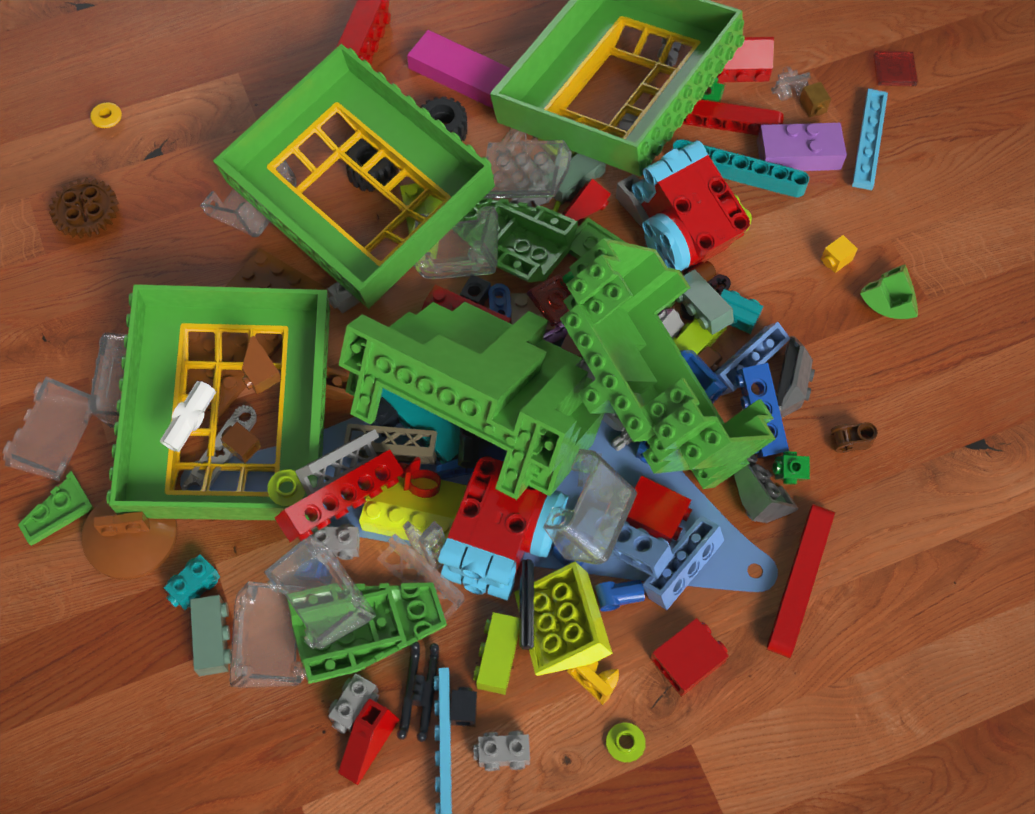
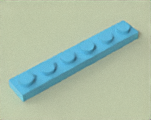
M868 89L852 187L872 190L874 187L888 92Z
M439 668V676H434L435 691H439V700H435V716H439L440 725H435V741H440V751H435V766H440V776L435 777L436 793L440 792V803H436V814H452L449 668Z

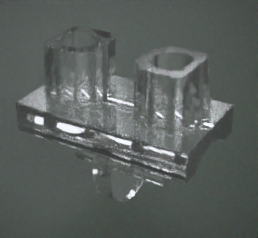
M789 66L784 67L782 74L778 75L779 81H776V85L771 88L773 94L777 93L781 101L793 96L792 88H795L797 96H800L803 87L808 86L811 76L809 72L798 75L797 70L792 71Z

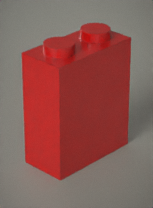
M641 475L620 518L627 521L630 526L636 529L642 528L649 535L655 538H663L671 544L673 539L678 540L683 530L679 526L682 520L687 522L693 509L689 508L691 499Z
M697 618L652 652L650 660L681 697L724 664L729 657L725 645L721 641H716L711 635L712 632L708 625L700 622Z

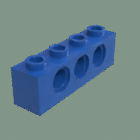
M764 363L737 370L735 381L737 387L741 389L742 397L740 401L743 410L758 399H762L774 418L767 423V426L776 439L756 452L757 458L789 451L769 364ZM752 384H756L759 387L758 395L752 392Z

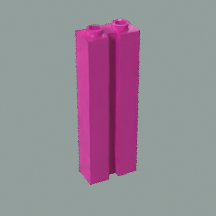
M430 30L426 31L407 55L409 69L493 109L490 93L511 69Z

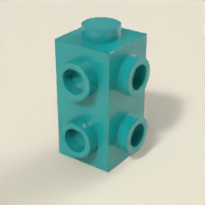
M199 554L196 558L189 560L185 568L178 575L176 574L168 580L167 585L164 587L169 594L166 599L175 608L180 605L186 610L188 607H191L190 599L200 598L206 590L212 589L217 584L220 575Z

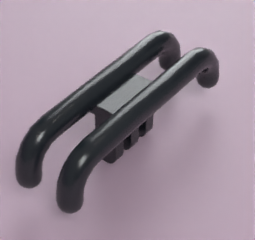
M415 642L410 645V660L400 725L397 731V737L400 740H404L408 735L412 705L422 707L419 731L416 736L417 740L424 742L427 739L435 690L434 676H437L439 662V646L436 643H432L429 647L430 655L426 681L424 676L417 675L420 644Z

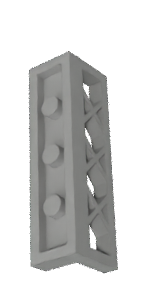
M376 429L356 437L296 470L295 472L307 496L377 457L371 444L373 440L379 438ZM363 446L369 456L366 459L358 456L359 449ZM343 457L352 458L350 468L342 465ZM328 465L335 467L334 477L325 474ZM315 475L318 477L315 488L312 487L307 476Z

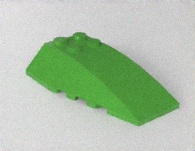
M485 196L452 230L495 267L527 282L545 281L569 253L578 221L544 206L537 205L535 208L528 206V203L519 202V204L509 203L507 199L494 200L491 196Z
M380 583L379 586H365V584L343 586V584H332L286 595L292 629L303 673L308 684L358 672L447 626L434 583H401V585L390 586L389 583Z

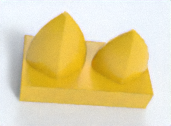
M598 661L589 665L568 669L567 672L602 705L610 698L618 682V669H609L598 675L595 673Z

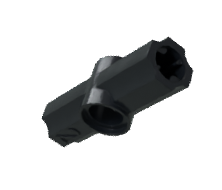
M459 427L458 466L472 469L478 462L481 437L475 434L467 435L465 434L467 430Z

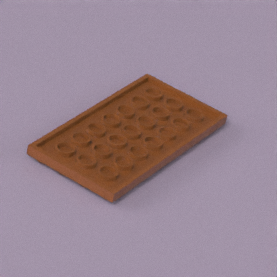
M261 248L255 252L225 286L327 290L323 285ZM189 331V361H214L215 333ZM222 333L223 362H244L249 343L248 333ZM256 333V339L271 359L282 346V335ZM189 369L186 394L191 392L197 381H202L213 388L214 369ZM222 370L218 418L224 414L246 388L242 377H244L243 370ZM211 402L209 403V405H208L207 408H206V410L209 411L210 413H211Z

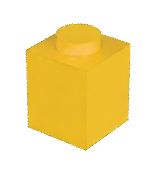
M842 235L824 249L820 260L823 261L827 268L836 273L853 260L858 248Z

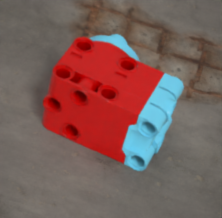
M698 140L680 150L677 148L671 150L661 160L644 168V179L632 185L634 196L639 200L649 216V219L642 223L647 247L657 250L667 268L677 269L680 272L683 270L688 271L698 263L705 262L725 251L735 240L744 236V232L750 226L749 217L714 165L704 145Z
M486 456L479 459L475 466L446 542L440 551L438 562L444 564L441 572L442 579L460 585L463 583V587L474 594L483 595L487 592L489 595L508 601L525 552L547 558L557 538L568 495L555 490L551 496H548L528 486L516 500L495 489L504 462Z

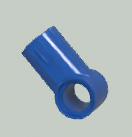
M641 580L618 584L609 581L595 586L600 611H611L619 608L621 605L645 600Z

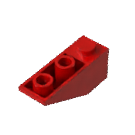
M369 698L355 719L338 773L358 786L400 719L389 709Z

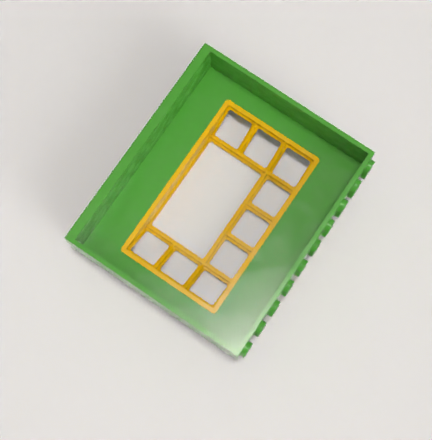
M569 0L490 93L497 123L641 177L643 169L650 166L654 158L660 155L662 148L667 141L669 142L672 139L676 129L682 126L686 116L693 111L698 100L703 98L704 92L713 85L714 79L718 74L722 73L726 63L732 60L736 50L743 45L744 20L742 10L710 0ZM624 26L642 31L633 53L615 48ZM649 34L668 39L658 62L639 56ZM674 42L693 47L677 68L665 65ZM610 55L652 69L609 124L567 110V107ZM659 72L671 75L661 89L650 85ZM644 92L654 95V98L644 110L633 106ZM626 113L638 117L628 131L617 128V125Z
M342 44L213 160L227 184L367 309L378 301L495 187L494 175L491 169L492 165L487 158H481L477 155L471 145H465L461 142L460 137L455 132L450 133L440 120H434L424 107L420 108L416 105L412 97L401 93L396 84H390L381 72L374 71L366 60L362 61L358 58L353 49H347ZM335 113H338L355 131L340 147H337L321 129V126ZM313 133H316L334 152L318 168L299 150V146ZM361 138L378 151L362 167L345 154ZM291 154H294L311 172L296 188L276 170ZM383 157L401 170L385 186L368 173ZM338 159L343 160L402 211L365 247L360 245L302 194ZM407 176L424 190L408 206L390 192ZM429 196L442 201L427 218L414 211ZM407 217L418 221L420 224L405 239L392 233ZM385 238L398 244L382 261L376 259L370 253Z
M134 284L133 293H129L131 313L127 314L126 317L129 331L128 335L124 337V347L127 349L126 356L122 357L124 377L120 378L119 389L122 395L121 399L117 401L119 422H115L114 426L117 440L116 444L112 446V457L115 459L114 467H110L109 479L112 481L111 490L107 491V504L117 515L143 511L145 516L150 519L275 520L274 517L290 506L276 504L270 498L268 492L245 491L247 474L249 471L275 473L281 470L296 471L323 456L330 305L327 290ZM189 331L215 333L214 361H189ZM223 332L248 333L249 340L252 336L256 337V333L282 335V362L273 363L277 370L281 371L275 464H211L217 435L222 370H242L243 362L222 361ZM189 369H214L213 389H215L216 393L210 401L209 428H198L189 435L209 436L208 463L180 462L181 450L180 452L170 450L160 442L172 422L175 408L180 402H184L189 395L186 394ZM194 467H200L199 470H205L203 486L200 491L174 490L180 470H193ZM216 467H221V471H240L236 491H210L212 472ZM315 475L307 476L312 487L315 488L318 477ZM284 482L280 486V491L289 493L293 490L294 485L291 482Z

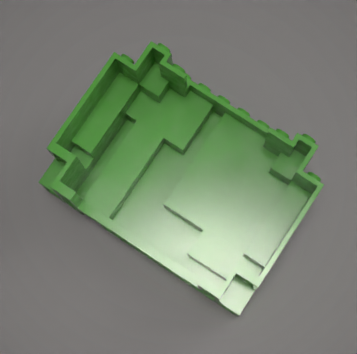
M603 238L569 267L574 275V278L566 284L571 292V295L564 300L569 312L560 319L596 378L578 394L590 414L616 413L633 442H648L650 448L642 454L654 474L692 470L703 489L715 488L750 464L747 460L750 456L776 439L767 426V423L774 418L762 399H758L726 423L722 420L657 315L689 290L690 286L680 270L667 268L656 249Z
M432 302L417 315L408 312L389 327L363 314L346 327L339 366L350 371L345 391L354 396L350 414L368 424H372L376 419L384 388L506 450L507 454L495 489L516 500L528 486L551 496L593 445L604 413L590 414L578 394L592 382V379L587 377L588 371L579 368L582 358L543 340L548 320L530 311L512 325L467 302H463L454 311H450Z

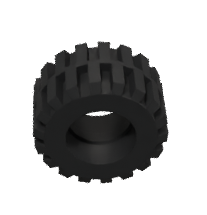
M442 96L439 99L435 97L432 101L429 99L426 101V104L420 106V108L424 107L434 120L438 119L442 123H449L445 125L446 129L450 133L455 132L460 137L461 142L465 141L468 133L467 112H465L464 106H461L459 101L454 102L453 98L446 99V97Z
M359 139L346 152V155L362 167L378 151L364 139ZM383 157L368 173L385 186L397 175V167ZM345 163L347 176L354 187H360L362 191L368 189L369 192H373L376 189Z

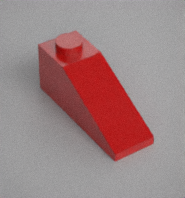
M592 178L584 184L562 215L578 221L599 210L603 211L609 204L607 199L611 194Z

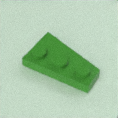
M72 471L65 476L66 479L59 487L55 486L51 490V495L42 504H38L18 524L31 546L94 509Z

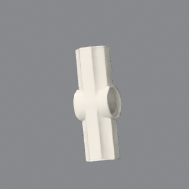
M202 381L196 382L186 400L180 402L175 408L172 422L160 440L161 444L170 450L180 452L191 432L196 431L201 425L204 411L216 393L215 389Z

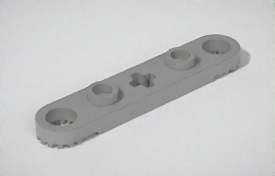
M242 405L235 409V412L225 423L215 440V451H220L223 448L225 455L216 457L214 451L211 464L228 463L232 458L233 454L223 446L220 440L222 433L228 426H233L236 422L240 423L250 432L257 421L256 412L252 407ZM242 413L251 414V418L247 422L239 420V416ZM208 449L198 463H208ZM194 467L190 476L182 485V490H188L192 485L200 486L201 490L205 470H199L200 467ZM216 467L212 472L211 486L222 472L220 470L221 467Z

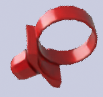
M416 457L410 465L400 462L399 464L405 472L399 476L404 479V491L409 490L413 495L421 498H430L439 493L441 486L440 476L431 470H420V457ZM427 478L436 482L437 486L432 489H421L414 486L411 480Z

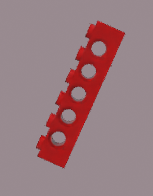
M389 449L284 509L274 518L289 542L297 538L303 541L313 534L312 529L315 527L318 530L323 529L332 523L330 518L335 516L338 520L349 513L347 508L350 506L356 509L366 502L365 497L370 496L372 499L383 492L382 487L386 486L389 489L400 482L398 477L405 472Z

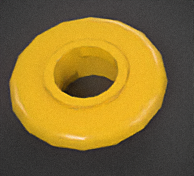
M110 102L102 103L93 108L90 119L96 127L109 128L120 121L122 111L116 104ZM110 114L108 118H102L103 116Z

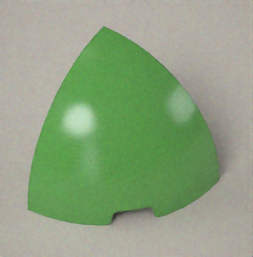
M905 264L882 274L879 280L868 283L860 293L868 306L883 316L894 319L918 317L916 295Z

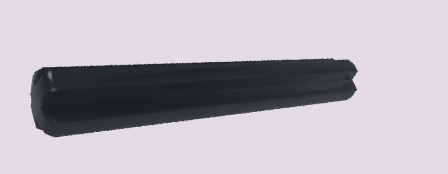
M531 559L521 560L519 646L523 650L534 647V563Z

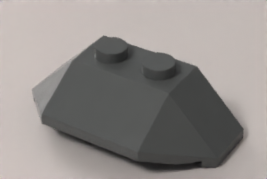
M790 336L791 339L786 346L776 394L781 418L800 409L804 400H809L811 388H808V383L812 382L815 369H811L813 359L805 346L795 336Z

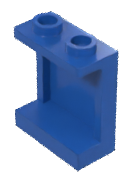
M681 350V355L685 358L711 402L714 403L728 387L693 350Z

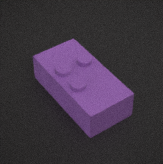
M841 123L760 126L757 137L760 160L801 171L842 169L847 154Z

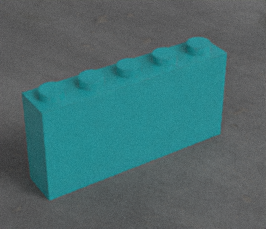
M383 388L381 398L383 397L398 411L399 423L404 428L437 431L435 453L437 460L441 464L458 459L459 426ZM469 431L465 433L467 435H473V433ZM422 437L418 441L424 447H429L431 437ZM481 438L479 445H480L483 441H485V439Z

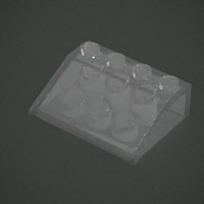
M564 140L488 143L485 158L492 165L491 169L494 175L495 187L484 198L555 197L569 171L572 152Z

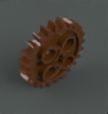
M88 178L84 182L77 179V184H73L70 181V187L62 186L63 192L56 191L58 198H51L54 203L49 205L51 209L49 214L52 222L59 231L62 230L64 235L70 233L72 238L76 234L79 235L80 239L83 238L84 234H87L90 238L92 232L99 235L100 228L106 231L105 225H112L113 223L110 218H117L115 212L119 211L117 206L119 202L114 190L112 191L109 185L106 186L104 181L98 183L96 178L92 182ZM81 195H83L82 197H83V200H84V202H85V203H84V207H83V203H82V201H81ZM84 208H85V212H86L87 217H88V221H87V222H86V217H85V215H84V213H83V212H84Z

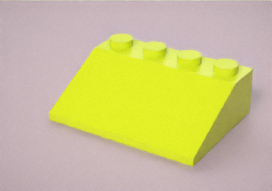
M398 477L400 482L389 489L386 486L382 487L383 492L372 499L370 496L366 497V502L359 519L363 531L442 548L460 507L467 485L441 480L440 491L437 495L430 498H421L413 495L409 490L404 491V479ZM427 478L411 480L414 486L421 489H432L437 486L436 482Z
M576 561L534 582V647L529 649L534 672L537 676L589 665L613 654L588 572ZM519 589V590L515 591L514 594H515L517 606H518L519 613H520V589Z

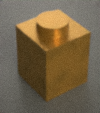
M818 82L803 87L799 101L808 116L812 117L827 112L831 98L822 83Z

